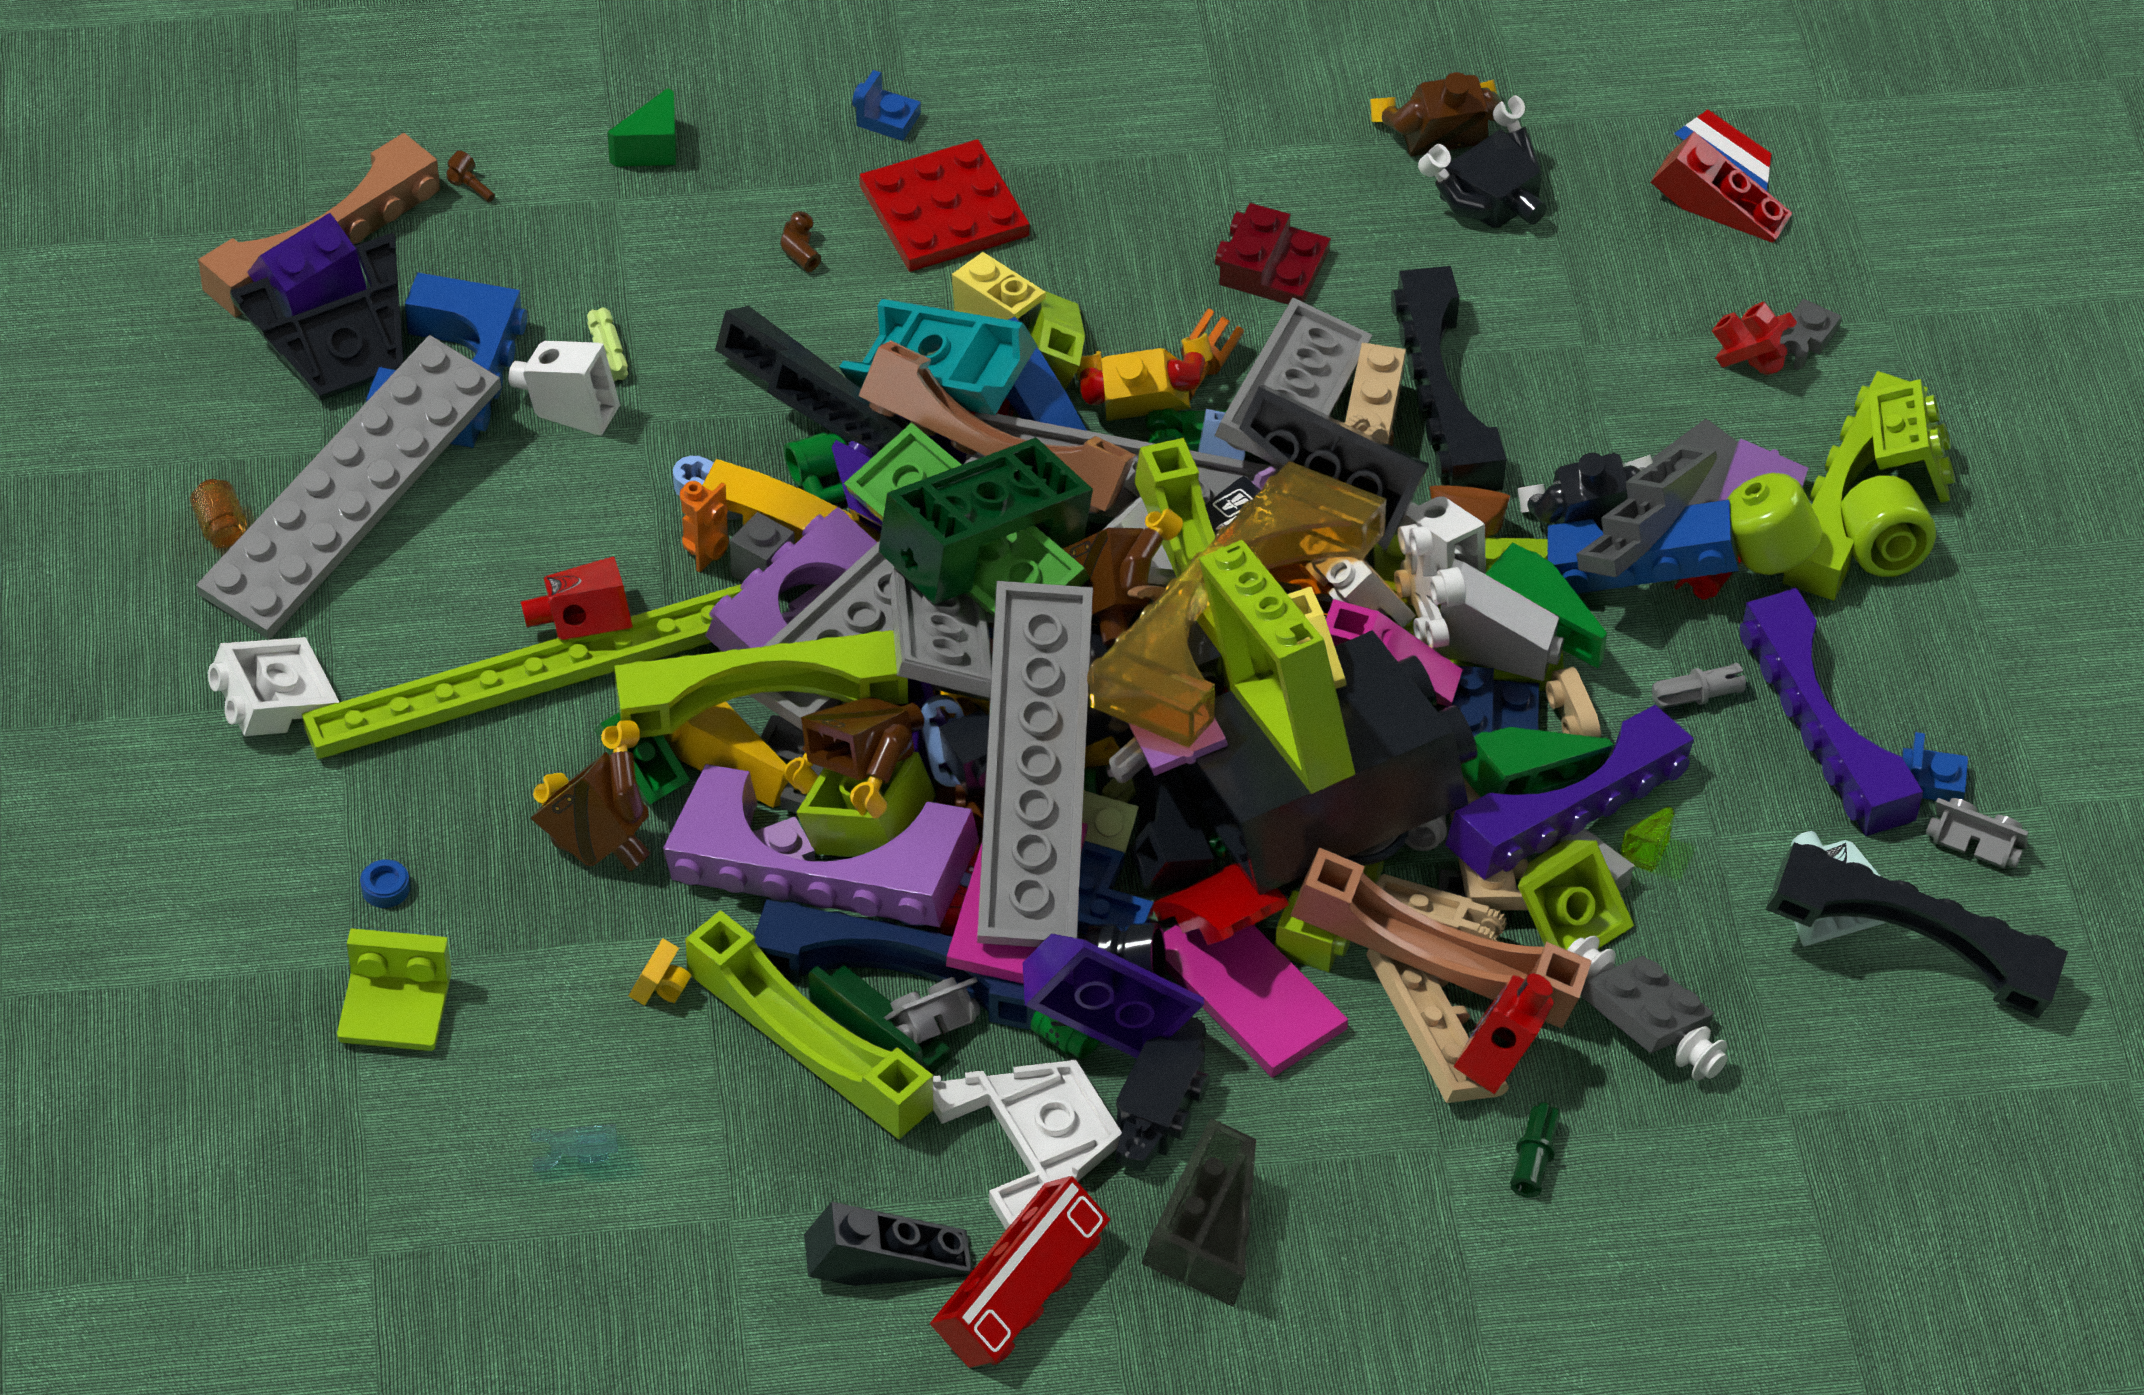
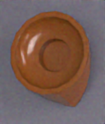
M1429 486L1431 500L1444 496L1485 524V537L1498 533L1502 528L1510 495L1472 487Z

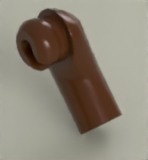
M798 211L794 212L791 215L790 221L785 223L780 245L782 250L806 272H812L821 262V255L809 245L810 229L813 227L814 222L810 215Z

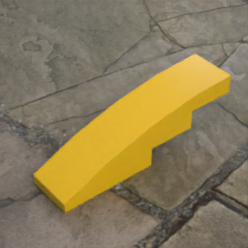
M719 459L715 460L702 484L705 488L713 491L723 482L726 484L728 511L742 514L743 526L759 512L793 531L795 544L804 537L802 532L811 520L819 514L825 518L837 508V506L805 490L763 473ZM843 510L876 542L880 541V533L857 522L849 512Z

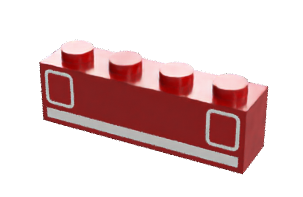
M1073 1176L1044 1183L929 1324L968 1368L988 1363L996 1365L1002 1362L1014 1350L1015 1343L1013 1340L1019 1332L1031 1326L1043 1314L1044 1308L1042 1304L1048 1296L1059 1291L1072 1278L1073 1273L1070 1269L1078 1259L1087 1256L1099 1245L1101 1241L1099 1233L1111 1219Z

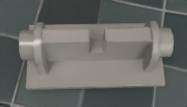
M1940 798L1937 799L1936 816L1941 817V820L1932 817L1926 831V835L1934 837L1933 843L1964 854L1971 838L1978 840L1979 843L1974 853V858L2002 869H2006L2007 866L2017 868L2023 851L2015 847L2018 846L2026 849L2028 846V831L2022 829L2021 823L2003 815H1996L1994 819L1980 814L1973 804L1958 798H1951L1950 802Z
M951 977L928 988L929 995L920 998L917 991L906 994L890 1003L893 1011L883 1018L888 1022L892 1021L897 1029L917 1044L941 1034L934 1019L935 1017L944 1034L970 1025L980 1014V1006L974 998H970L966 989L976 983L977 979L974 977L957 984L955 978Z

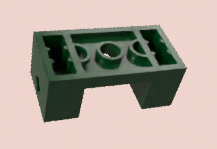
M1035 437L888 492L878 552L935 605L972 590L979 546L1033 525L1062 549L1083 540L1093 488Z

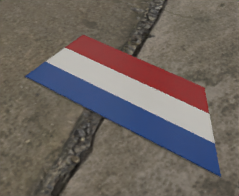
M1707 109L1674 133L1684 141L1695 131L1767 191L1771 153Z

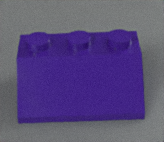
M1051 933L1022 963L1025 1006L1135 1058H1138L1146 1040L1158 1036L1169 1039L1204 1005V997L1083 939Z

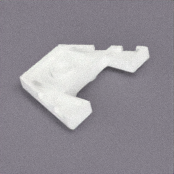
M1077 1060L1013 1067V1073L986 1076L984 1071L967 1072L964 1079L941 1081L940 1076H933V1110L942 1124L982 1107L990 1106L1030 1172L1026 1176L989 1190V1203L1006 1230L1044 1183L1068 1176H1073L1078 1182L1118 1147L1122 1132Z

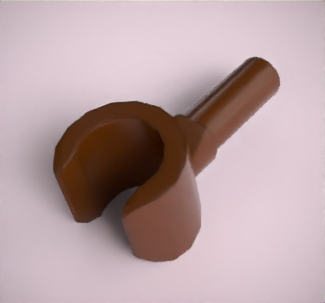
M456 151L448 160L449 169L446 172L448 181L453 185L464 183L487 202H491L495 194L472 174L476 167L473 158L464 151Z

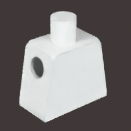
M544 341L538 345L528 363L514 361L510 367L508 375L510 386L528 390L534 412L541 418L602 436L620 406L605 348L602 343Z
M1444 496L1436 497L1419 506L1411 502L1399 526L1416 524L1417 527L1426 525L1429 527L1433 539L1430 576H1436L1438 570L1451 568L1454 559L1463 561L1486 574L1485 524Z

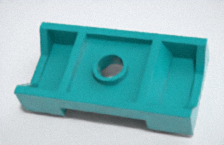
M881 299L877 305L879 336L862 362L843 360L839 368L847 379L859 388H862L878 347L891 340L930 358L929 370L943 389L964 409L996 415L1036 349L1037 344L1023 322Z

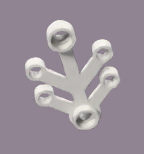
M1416 524L1398 527L1399 546L1402 553L1406 554V560H1402L1400 570L1395 571L1394 581L1398 596L1400 598L1406 597L1409 605H1413L1418 618L1414 619L1413 622L1415 637L1429 645L1432 649L1448 646L1449 632L1447 624L1442 618L1437 605L1442 604L1447 608L1465 604L1466 589L1462 573L1458 567L1438 570L1436 576H1430L1433 539L1427 525L1417 527Z

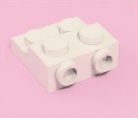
M1326 521L1299 546L1311 560L1305 568L1322 586L1329 582L1334 586L1328 592L1333 599L1379 611L1386 617L1390 615L1402 628L1416 616L1380 575Z
M306 637L220 643L214 663L209 666V685L213 691H222L226 699V719L229 724H238L244 736L287 733L292 719H302V713L339 703Z

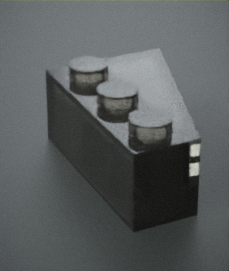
M1210 1118L1152 1233L1141 1264L1232 1307H1234L1246 1277L1247 1263H1245L1250 1227L1248 1219L1253 1188L1255 1138Z

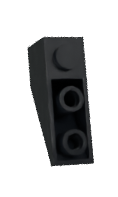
M831 1202L804 1234L808 1277L860 1286L969 1276L972 1272L967 1230Z

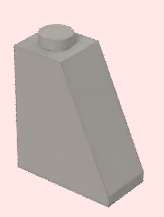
M1454 559L1451 568L1458 567L1462 573L1466 589V602L1462 605L1447 608L1441 604L1440 613L1447 624L1449 645L1436 648V651L1445 657L1544 681L1549 664L1558 665L1563 649L1564 638L1557 636L1559 617L1467 563Z

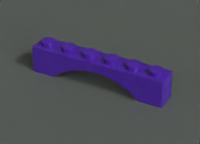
M1794 588L1747 602L1744 620L1739 627L1741 640L1746 649H1752L1760 662L1761 673L1766 682L1774 685L1780 695L1781 705L1786 715L1793 717L1799 726L1804 745L1809 751H1814L1822 764V771L1829 785H1834L1841 795L1847 816L1852 821L1856 820L1865 836L1916 821L1923 790L1903 758L1877 746L1858 734L1838 716L1825 699L1816 680L1811 659L1817 620L1798 589Z
M1653 705L1622 722L1612 755L1599 770L1586 779L1563 789L1540 794L1508 795L1488 793L1455 811L1445 845L1484 880L1502 870L1504 872L1510 871L1521 860L1535 852H1545L1555 841L1568 834H1578L1588 823L1603 815L1605 817L1611 816L1621 805L1636 797L1638 799L1645 797L1654 787L1667 780L1674 781L1678 779L1689 766L1690 760L1688 756L1694 738L1658 706Z

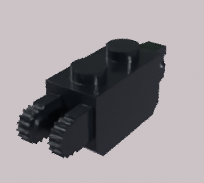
M1191 1017L1171 1036L1170 1040L1161 1036L1146 1040L1116 1099V1124L1122 1132L1116 1150V1163L1144 1172L1157 1153L1166 1156L1174 1139L1182 1140L1191 1120L1189 1109L1193 1101L1200 1103L1203 1100L1210 1081V1075L1204 1073L1206 1052L1203 1039L1205 1040L1206 1028L1205 1023H1202V1019L1199 1020L1198 1017Z

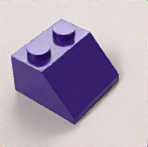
M328 213L261 254L247 272L253 282L268 277L282 313L287 318L367 289L356 248L331 213Z

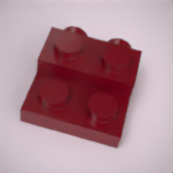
M1249 203L1245 213L1236 211L1233 216L1229 235L1232 237L1231 241L1222 240L1218 246L1215 265L1220 267L1219 285L1289 305L1292 298L1304 303L1330 251L1331 238L1290 227L1291 214Z

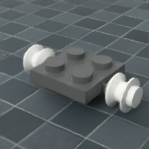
M1590 936L1586 939L1579 938L1567 949L1568 951L1592 960L1580 996L1651 1054L1671 1044H1675L1677 1046L1675 1064L1678 1067H1684L1689 1063L1693 1065L1692 1078L1696 1081L1704 1077L1711 1079L1722 1070L1728 1059V1056L1725 1054L1727 1042L1718 1040L1712 1044L1709 1041L1711 1030L1708 1026L1715 1013L1700 1002L1699 997L1695 993L1683 988L1668 976L1658 963L1647 959L1644 955L1614 967L1615 951L1606 949L1599 952L1600 941L1596 936Z

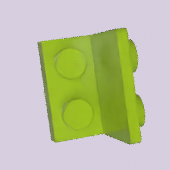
M1921 379L1868 391L1874 452L1879 470L1924 460L1940 503L1950 501L1948 484L1955 483L1951 460L1949 457L1944 458V451L1950 450L1951 444L1945 423L1937 424L1940 421V413L1935 395H1926Z
M350 928L347 950L351 974L337 1031L338 1041L350 1044L433 1051L436 1048L452 974L448 937Z

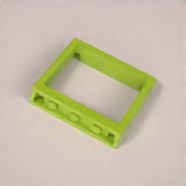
M1243 539L1228 546H1222L1216 551L1200 557L1199 562L1232 693L1311 794L1355 775L1324 638ZM1307 637L1311 639L1300 645L1297 644L1298 641L1303 640Z

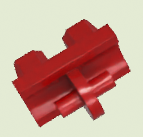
M1765 301L1755 304L1748 309L1741 320L1735 312L1727 314L1712 329V333L1723 346L1715 359L1722 368L1748 359L1749 365L1755 367L1764 375L1777 373L1782 369L1785 356L1787 355L1786 346L1780 344L1781 335L1784 330L1793 328L1797 321L1790 312L1776 317Z

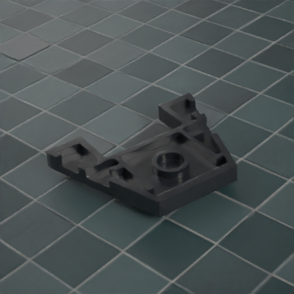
M393 232L356 245L357 256L371 288L288 318L283 315L268 277L230 290V297L234 305L319 401L373 382L379 367L397 370L403 363L396 237Z

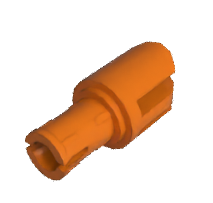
M1210 308L1205 311L1190 334V340L1203 335L1215 311ZM1223 316L1208 337L1213 358L1205 362L1199 385L1206 375L1217 374L1244 334V329L1237 325L1222 350L1219 351L1216 345L1230 323V320ZM1182 346L1181 354H1182L1183 359H1184L1185 353H1184V349H1183V346ZM1199 385L1195 389L1189 391L1190 400L1194 397V394Z

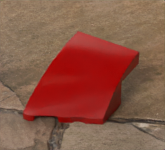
M1231 864L1155 901L1153 911L1158 921L1175 916L1182 933L1200 928L1207 945L1223 941L1233 936V933L1289 906V903L1278 888L1259 895L1239 866Z

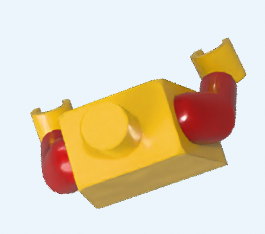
M1207 333L1193 340H1190L1189 337L1181 340L1185 353L1183 361L1162 348L1105 356L1103 358L1100 351H1095L1096 354L1082 356L1080 367L1076 374L1077 379L1080 380L1083 399L1090 405L1105 403L1107 421L1145 416L1153 410H1163L1164 408H1173L1176 411L1191 409L1189 391L1199 385L1205 362L1213 358Z

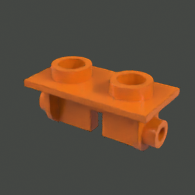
M689 481L680 490L682 513L686 514L682 518V545L690 554L696 555V571L701 572L713 560L721 558L729 545L726 484L723 482L711 491L697 481Z

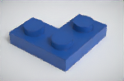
M1085 841L1080 857L1077 932L1086 934L1088 927L1092 924H1119L1123 931H1126L1131 924L1150 922L1154 909L1153 901L1113 890L1124 865V852Z

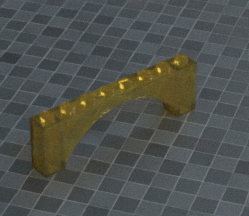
M1289 461L1275 476L1272 475L1267 479L1263 489L1252 501L1244 503L1239 514L1227 527L1223 526L1220 528L1211 544L1203 552H1198L1193 557L1190 566L1178 578H1173L1169 582L1165 592L1153 604H1149L1144 608L1140 618L1129 630L1119 634L1109 651L1102 658L1094 660L1087 674V683L1090 685V707L1189 748L1214 721L1215 684L1204 680L1193 661L1187 644L1195 620L1198 619L1210 604L1199 558L1216 551L1222 546L1225 547L1243 539L1267 570L1295 562L1321 558L1353 557L1362 560L1384 536L1386 499Z

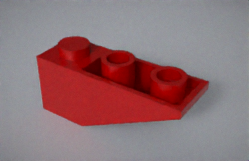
M1695 131L1667 155L1650 182L1683 210L1772 243L1777 239L1792 215L1789 209Z

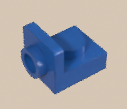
M875 70L871 72L865 83L861 82L857 85L852 99V105L856 107L858 127L901 141L905 139L921 114L920 101L883 90L882 72Z
M1915 732L1912 749L1903 748L1901 757L1923 790L1922 798L1931 800L1940 798L1950 802L1951 798L1963 800L1966 787L1968 756L1924 750L1925 733Z

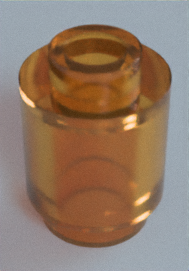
M209 479L200 483L190 496V504L204 538L217 548L233 546L246 532L245 528L247 525V519L233 485L228 481Z

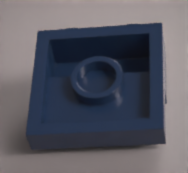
M1458 666L1463 670L1452 705L1458 707L1462 712L1473 736L1481 732H1492L1507 727L1538 730L1539 683L1494 680V668Z

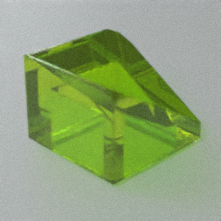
M1665 807L1627 829L1623 836L1620 855L1636 867L1650 872L1656 870L1671 839L1675 816L1674 809Z

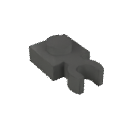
M1804 298L1791 313L1797 324L1793 328L1784 330L1780 344L1786 346L1787 353L1796 355L1793 367L1796 370L1805 366L1809 350L1820 355L1840 329L1842 319L1841 315Z

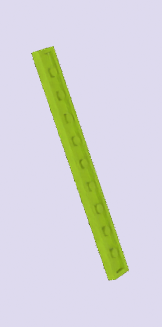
M741 584L631 616L633 628L565 640L556 638L302 713L303 726L318 760L615 671L614 665L630 664L637 661H651L711 643L706 637L712 618L709 616L710 611L724 596L729 595L733 599L742 591L740 589Z

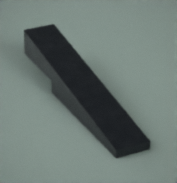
M750 306L725 311L715 351L768 382L767 392L849 443L854 441L865 446L874 453V456L909 425L896 414L890 417L872 410L869 407L870 401L859 397L861 388Z

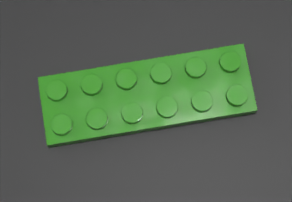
M910 423L844 482V485L855 499L883 522L888 492L962 464L913 423ZM1033 525L979 546L973 588L971 591L966 592V594L991 616L995 617L997 581L1081 587L1090 577L1080 563Z

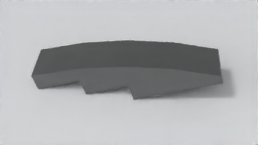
M1678 444L1627 480L1628 499L1601 517L1603 535L1577 553L1579 570L1618 577L1642 557L1671 527L1694 497L1717 460L1716 451Z

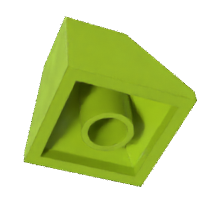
M1564 840L1529 862L1518 884L1520 893L1544 945L1548 942L1567 950L1579 938L1586 939L1590 936H1596L1600 941L1599 949L1634 926L1597 841Z

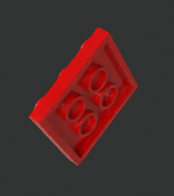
M979 139L859 174V186L909 272L1029 236L1030 224Z

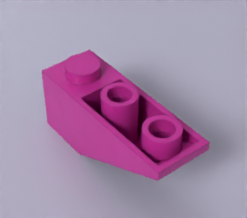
M1333 599L1326 622L1334 646L1373 630L1397 661L1411 655L1417 656L1430 677L1436 694L1437 704L1448 707L1452 705L1463 669L1379 611Z

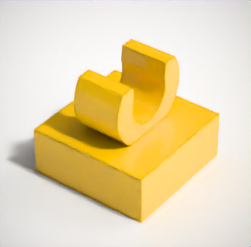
M662 938L628 996L645 1006L654 990H656L658 995L664 1000L675 1004L692 976L684 968L670 965L679 947Z

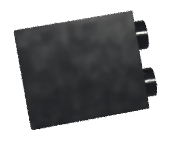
M1373 630L1335 646L1347 684L1337 688L1336 693L1355 775L1311 794L1232 691L1206 701L1227 740L1228 746L1197 758L1193 764L1185 763L1178 766L1187 795L1259 895L1306 876L1319 847L1347 858L1469 805L1461 765L1476 759L1478 752L1467 720L1455 705L1437 712L1435 709L1437 699L1434 687L1422 662L1415 655L1397 661Z

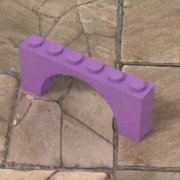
M705 764L663 847L672 880L680 881L684 884L720 888L733 893L743 892L760 895L778 901L788 900L805 903L823 909L833 908L856 912L868 917L878 916L901 920L913 925L923 924L940 927L978 845L979 839L972 809L926 802L920 814L906 830L887 844L873 851L853 858L827 862L791 858L766 846L751 830V823L758 802L750 772Z

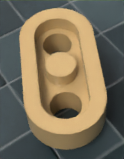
M1574 667L1553 671L1551 681L1546 683V695L1551 708H1557L1561 715L1562 732L1601 738L1600 724L1596 711L1578 671Z

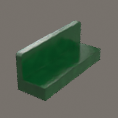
M843 965L831 976L818 966L809 972L810 1002L854 1035L888 1051H893L898 1047L931 1074L950 1059V1047L937 1037L917 1044L897 1029L892 1021L888 1022L883 1018L893 1011L890 1005L891 1001Z

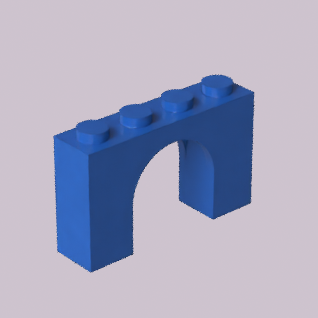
M417 272L405 302L408 334L422 337L431 335L439 340L451 341L466 346L476 354L472 361L500 377L502 387L504 367H511L514 360L516 336L524 334L527 324V310L521 308L520 290ZM378 368L366 402L396 370ZM502 388L493 396L494 399L499 398ZM492 399L450 444L474 448L479 432L486 431L488 428Z

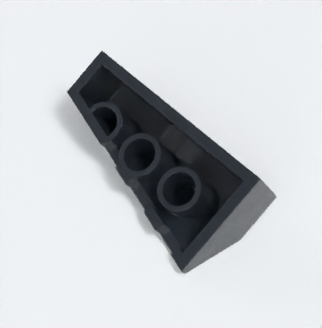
M1266 385L1258 387L1239 427L1241 431L1282 465L1290 469L1307 486L1325 498L1341 514L1361 528L1385 550L1390 545L1429 466L1428 463Z

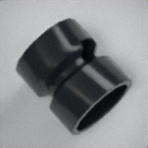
M1159 923L1131 924L1126 931H1123L1119 924H1092L1088 927L1085 937L1086 941L1164 978L1166 945L1164 933Z

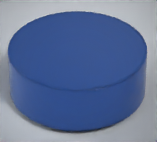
M389 859L378 860L369 864L361 873L362 895L369 904L375 907L389 908L403 902L409 894L408 871L397 861Z

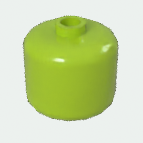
M1773 472L1758 475L1742 483L1726 499L1730 500L1731 528L1738 555L1743 564L1754 573L1773 575L1786 572L1799 566L1811 557L1819 546L1823 532L1819 519L1801 484L1790 475Z
M1875 476L1863 480L1853 487L1841 501V515L1846 536L1854 539L1852 554L1866 572L1878 577H1896L1908 573L1922 564L1932 551L1937 536L1934 519L1917 492L1906 480L1896 476Z

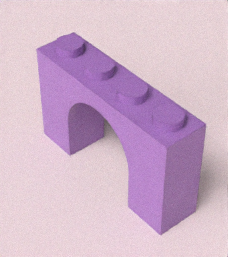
M839 507L834 509L825 518L821 514L817 515L803 530L802 535L804 537L796 544H793L791 541L786 542L772 557L771 562L773 564L765 571H762L760 568L755 569L741 584V592L733 599L729 595L724 596L709 613L712 621L706 637L722 652L732 649L740 650L763 647L787 625L779 609L778 596L789 588L803 584L829 587L877 542Z

